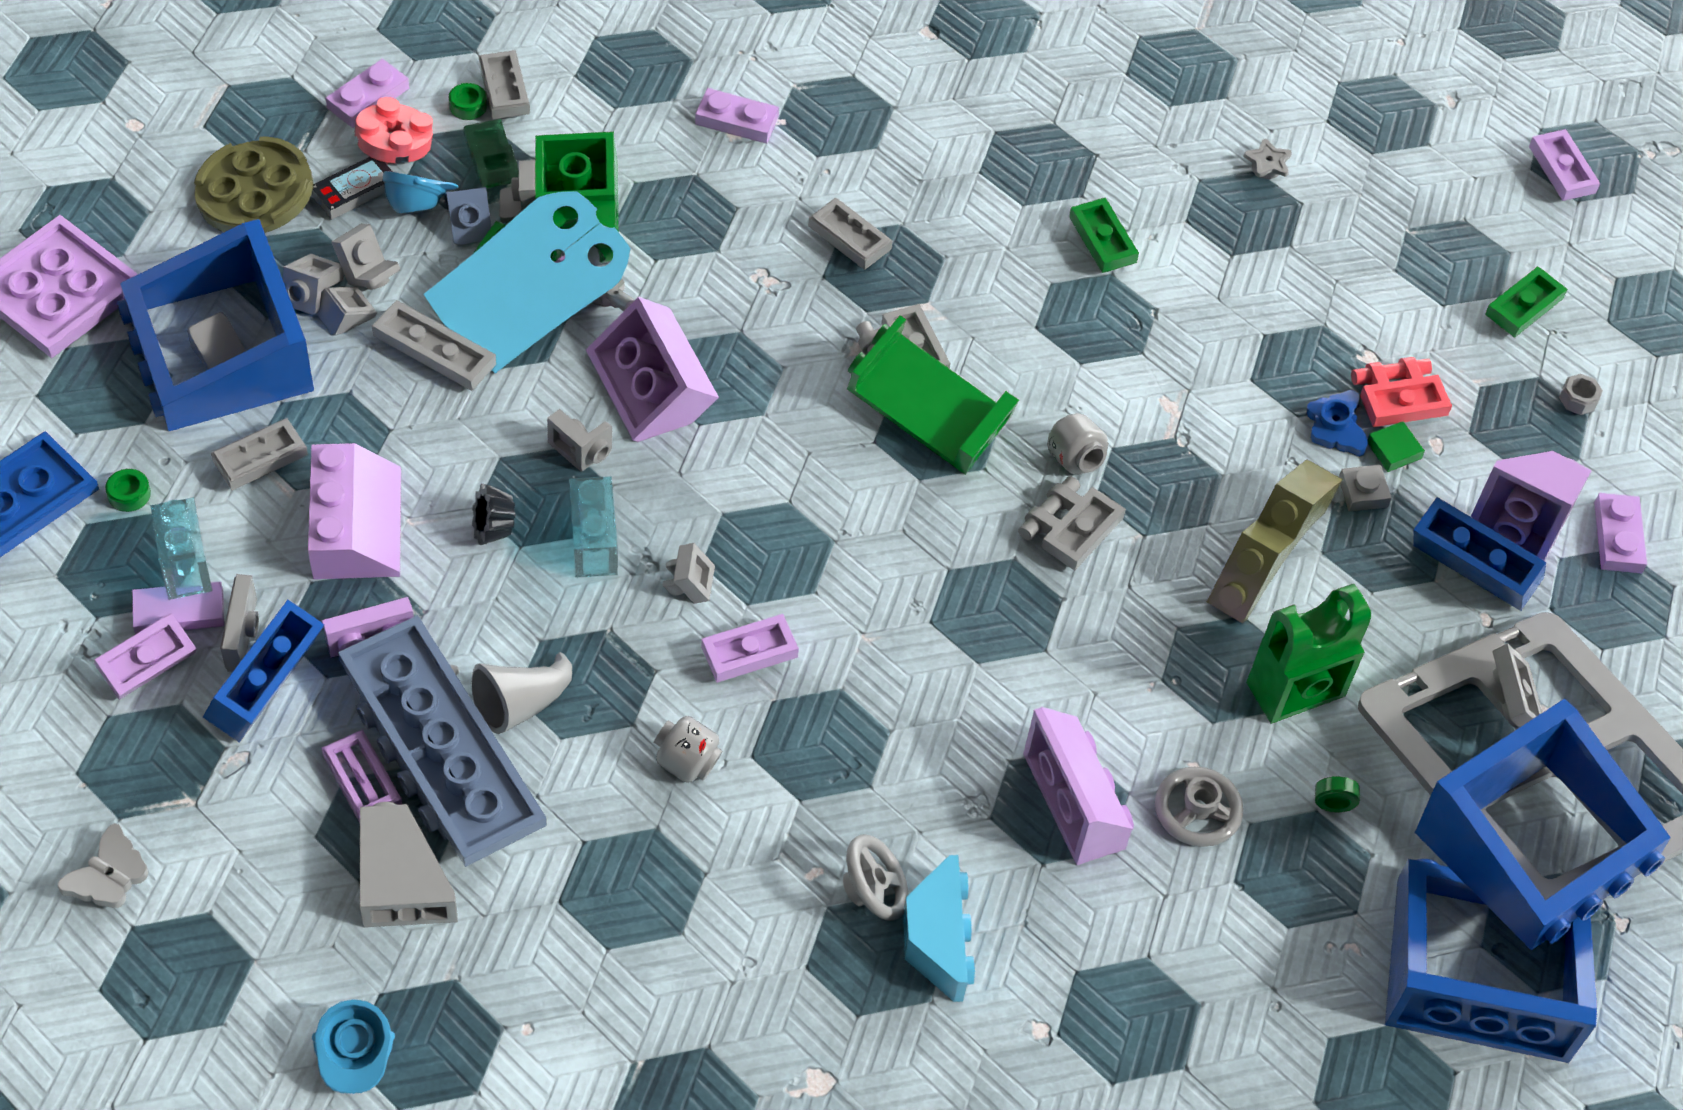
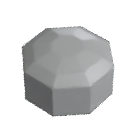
M1577 374L1567 377L1559 399L1567 410L1582 415L1595 410L1603 390L1596 379L1583 374Z

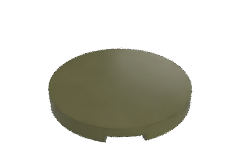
M260 136L259 141L245 142L236 146H232L229 143L207 158L198 170L194 180L195 200L202 217L208 224L219 231L226 232L242 223L260 219L263 230L267 233L284 226L304 209L312 194L313 176L305 155L296 146L279 138Z

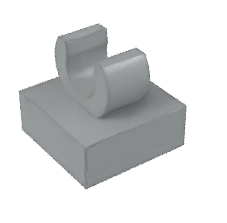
M695 543L680 545L677 559H672L666 563V568L674 575V578L663 581V586L671 595L685 593L694 604L707 602L710 600L715 565Z

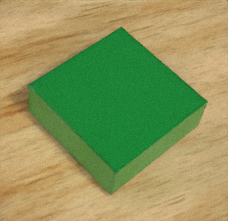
M1404 421L1370 433L1367 439L1369 447L1387 472L1419 461L1425 453V450Z

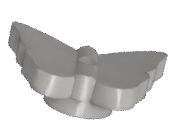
M114 823L107 827L102 834L99 842L98 857L93 856L89 859V867L66 874L59 880L58 888L64 896L76 897L87 902L93 900L99 906L119 908L125 903L126 892L130 890L132 884H139L146 880L148 869L139 851L133 848L132 842L124 835L121 826Z

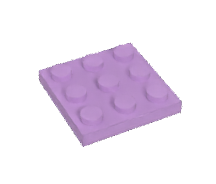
M59 215L0 258V318L46 355L53 358L118 309L117 301L124 300L120 283L138 274L63 216Z

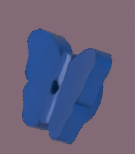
M1347 390L1340 394L1331 395L1329 398L1322 397L1308 403L1306 414L1308 418L1314 421L1310 436L1313 443L1328 449L1336 447L1341 452H1350L1359 457L1365 454L1368 445L1367 437L1364 431L1356 424L1357 415L1354 414L1359 403V394L1355 390Z

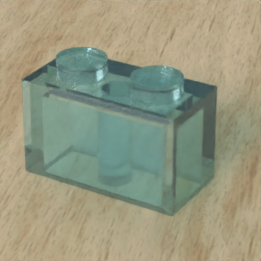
M612 476L569 479L575 578L618 575V546Z
M194 497L150 505L159 563L168 600L212 592L203 534Z

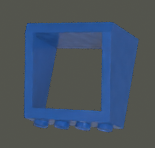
M260 219L242 223L120 283L124 300L117 301L121 319L124 325L131 323L134 330L127 332L134 356L138 354L143 356L144 361L138 362L139 371L144 386L153 385L155 392L148 394L155 418L164 417L168 431L314 391L306 339ZM255 281L276 337L174 386L148 310Z
M1565 698L1438 780L1414 832L1530 950L1545 940H1548L1551 944L1559 940L1569 930L1572 921L1578 917L1582 921L1590 918L1603 904L1602 900L1609 895L1614 899L1620 897L1630 888L1634 878L1642 873L1647 877L1654 873L1665 860L1662 852L1671 838L1578 710ZM1544 767H1547L1627 843L1546 900L1481 811V809Z
M1408 858L1397 879L1385 1026L1569 1063L1597 1025L1591 917L1585 921L1578 917L1571 922V926L1566 932L1563 1001L1428 974L1426 893L1486 904L1448 866L1439 865L1436 861L1430 859L1414 860Z

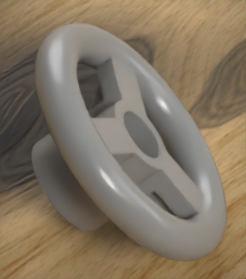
M1186 767L1176 770L1162 781L1156 792L1155 809L1160 823L1170 835L1183 843L1199 847L1220 844L1234 835L1242 822L1243 803L1237 788L1228 778L1212 769ZM1184 782L1186 787L1184 800L1186 804L1181 812L1172 817L1168 806L1170 793L1177 785ZM1222 792L1228 799L1230 808L1224 807L1220 803ZM1195 800H1201V801H1203L1205 804L1198 803V802L1195 801ZM1207 817L1225 823L1223 827L1210 833H1196L1185 829L1193 820H1202Z
M866 834L856 836L852 839L847 849L846 861L848 872L843 876V885L848 897L858 906L865 905L873 914L881 919L888 921L899 919L904 915L905 900L909 894L906 878L898 860L891 850L876 837ZM869 850L880 858L888 871H885L881 865L876 863ZM888 887L895 890V902L892 907L883 904L884 890Z

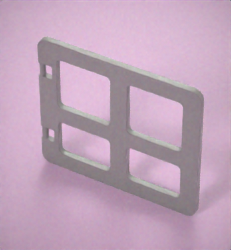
M1542 612L1514 624V627L1503 632L1493 633L1414 668L1412 672L1397 679L1392 678L1371 687L1362 693L1358 702V709L1361 715L1431 796L1436 782L1452 771L1405 718L1403 713L1466 684H1473L1483 692L1505 717L1502 704L1506 701L1503 691L1499 688L1493 676V670L1497 667L1492 651L1505 645L1504 642L1518 637L1524 644L1514 649L1518 654L1526 658L1542 650L1552 652L1607 712L1606 715L1587 723L1606 750L1626 741L1634 742L1683 794V748L1559 616L1553 613ZM1416 682L1422 691L1408 697L1402 688ZM1544 767L1481 809L1545 900L1627 844L1574 794L1619 847L1554 879L1544 878L1487 813L1485 808L1550 777L1558 778L1547 767ZM1683 815L1662 825L1671 837L1662 852V855L1665 857L1664 862L1683 853Z

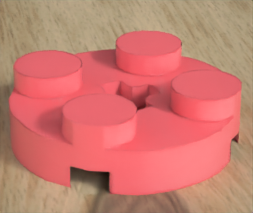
M383 97L378 99L377 105L369 106L358 114L354 133L355 137L358 138L360 150L371 158L382 162L395 163L396 157L409 156L408 162L423 158L431 148L433 119L427 113L400 104L395 98Z

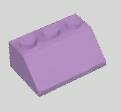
M638 297L586 349L633 441L640 442L690 425L719 398L671 309Z
M355 443L312 445L308 554L313 579L400 577L401 467Z
M1554 451L1497 460L1471 517L1545 561L1592 470Z
M1041 707L1034 709L1023 755L1076 865L1125 850L1131 831L1134 828L1133 818L1128 807L1121 805L1115 794V783L1111 772L1106 767L1102 768L1096 756L1097 748L1092 734L1089 731L1084 732L1076 716Z

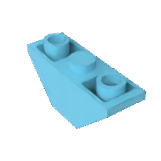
M949 855L906 897L904 915L902 916L905 960L953 1002H963L967 985L974 984L975 980L974 957L966 956L965 942L971 941V915L963 914L962 900L968 899L967 872H960L958 855Z

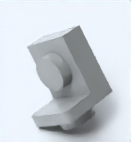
M535 160L519 161V177H512V188H502L500 190L499 216L502 223L512 221L535 200Z
M361 223L331 242L349 285L367 287L369 290L377 289L386 285L390 281L389 277L401 270L398 262L384 259L371 224Z
M309 254L284 266L283 282L293 308L311 315L316 314L320 310L321 292L324 288H329L344 278V272L340 263L313 254Z
M561 409L547 418L548 443L579 471L583 472L593 463L602 462L609 455L612 449V426L606 421L588 433L579 420L571 419Z

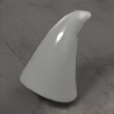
M561 652L556 655L554 664L550 667H505L478 663L474 666L471 680L474 704L492 732L496 734L506 732L538 714L558 699L572 680V664Z

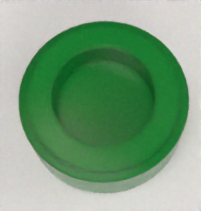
M459 84L449 93V109L459 119L474 120L481 117L487 110L486 92L477 84Z
M122 469L115 472L108 478L105 485L110 505L123 512H132L142 508L147 504L151 496L147 477L136 469Z
M1333 776L1323 778L1315 784V803L1321 809L1329 812L1341 813L1353 810L1360 803V786L1355 780L1347 777Z

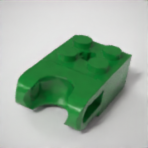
M614 131L535 135V200L547 194L577 191L597 208L596 216L602 225L609 228L615 227L619 232L618 160ZM569 206L560 207L553 214L554 224L561 229H570L578 221V213ZM602 243L594 245L599 253V262L610 263L613 258L611 247ZM556 249L551 253L550 258L553 262L561 258L562 250Z
M1355 584L1333 590L1324 602L1308 612L1298 614L1296 605L1293 604L1272 613L1246 682L1270 724L1346 697L1365 653L1360 644L1371 620V610ZM1348 609H1349V615H1350V619H1349V620H1347V619L1345 618Z

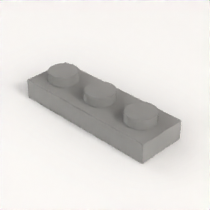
M398 300L372 325L374 337L471 391L476 388L496 365V354Z

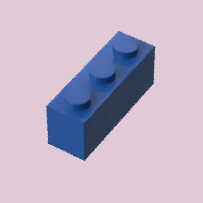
M1436 497L1413 530L1414 547L1522 611L1544 579L1547 562L1439 497Z
M287 600L213 697L202 718L240 743L307 653L325 624L290 600Z

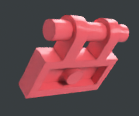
M1414 357L1401 358L1398 363L1382 365L1381 362L1368 363L1365 365V368L1354 369L1351 372V379L1354 385L1368 384L1363 386L1360 397L1373 427L1397 424L1402 421L1410 422L1448 416L1452 408L1439 375L1423 377V375L1431 374L1432 364L1428 358L1416 360ZM1401 378V380H1399V381H1392V382L1389 381V380Z

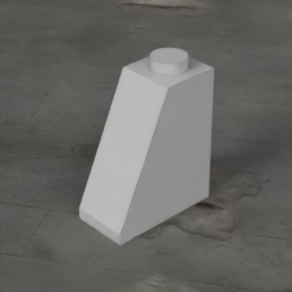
M379 802L373 806L360 807V911L364 928L458 922L455 892L407 804L397 805L392 802Z

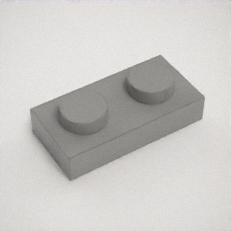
M1507 643L1492 651L1497 667L1493 670V676L1497 685L1504 693L1506 702L1502 704V710L1507 721L1512 727L1518 726L1520 728L1540 715L1542 709L1529 663Z

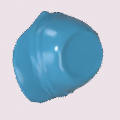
M384 171L382 179L388 202L397 213L435 208L446 191L459 188L454 183L391 171Z
M355 999L341 1001L330 1007L319 1020L316 1032L312 1034L314 1051L317 1056L320 1076L326 1086L332 1090L346 1094L363 1093L375 1087L383 1077L388 1057L392 1051L395 1034L390 1029L388 1019L377 1006L368 1001Z

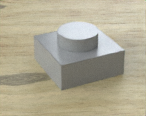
M1381 465L1341 469L1339 478L1343 480L1340 486L1348 511L1388 508L1392 497Z

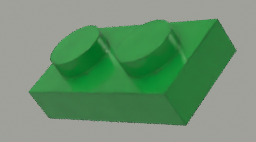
M1106 197L1071 207L1069 218L1102 273L1137 263L1139 252Z
M1537 266L1491 302L1485 315L1515 338L1562 301L1568 289Z

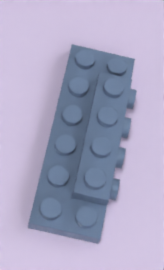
M418 615L338 652L339 662L360 694L361 703L356 705L360 720L367 730L375 726L381 737L376 739L385 761L390 763L396 760L402 771L397 773L400 785L407 797L418 796L423 805L418 808V811L427 830L431 833L438 829L443 839L449 840L465 867L547 826V819L542 809Z

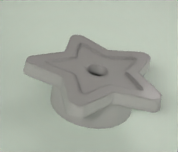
M1263 139L1259 149L1248 150L1244 153L1243 157L1252 162V170L1257 177L1273 179L1279 175L1288 176V168L1285 162L1291 157L1292 152L1289 149L1275 148L1269 140Z

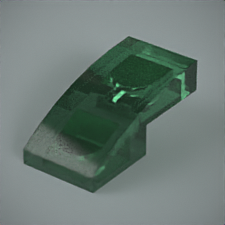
M501 119L464 126V137L482 188L511 184L512 177H519V169L512 145L508 144Z

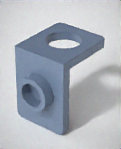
M486 187L446 192L444 197L448 203L454 244L463 245L481 242L492 227Z

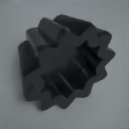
M481 484L479 491H476L475 503L472 506L474 539H478L479 545L511 535L516 515L514 510L515 502H513L512 495L486 484Z

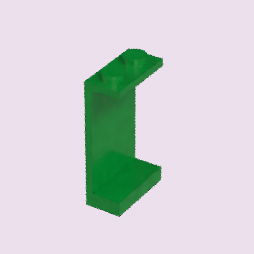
M899 315L891 326L886 323L882 325L872 339L871 343L874 346L867 355L860 352L848 368L851 378L847 390L966 475L1010 420L1019 399L1005 391L1000 399L995 402L903 336L902 331L907 319Z

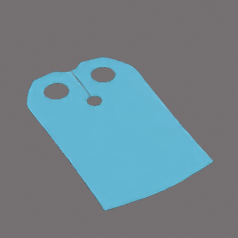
M577 191L547 194L538 197L474 254L425 292L424 296L447 328L496 354V365L492 371L497 373L550 331L617 285L627 267L631 248L615 227L609 228L599 222L596 216L597 208ZM569 206L576 210L578 221L572 228L561 229L554 224L553 214L558 208ZM600 243L607 244L613 251L612 261L602 267L591 264L587 255L592 246ZM556 249H560L565 253V259L560 263H555L550 258L551 253Z

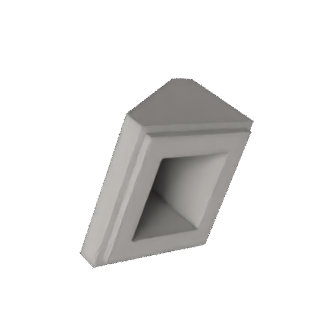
M356 286L324 288L321 294L320 310L316 314L332 335H339L375 318L377 312Z
M223 312L190 326L187 330L191 348L208 370L246 351Z

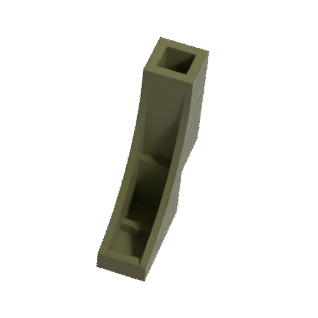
M1306 459L1276 483L1259 518L1241 533L1206 602L1239 622L1244 623L1288 555L1310 527L1325 514L1343 479Z

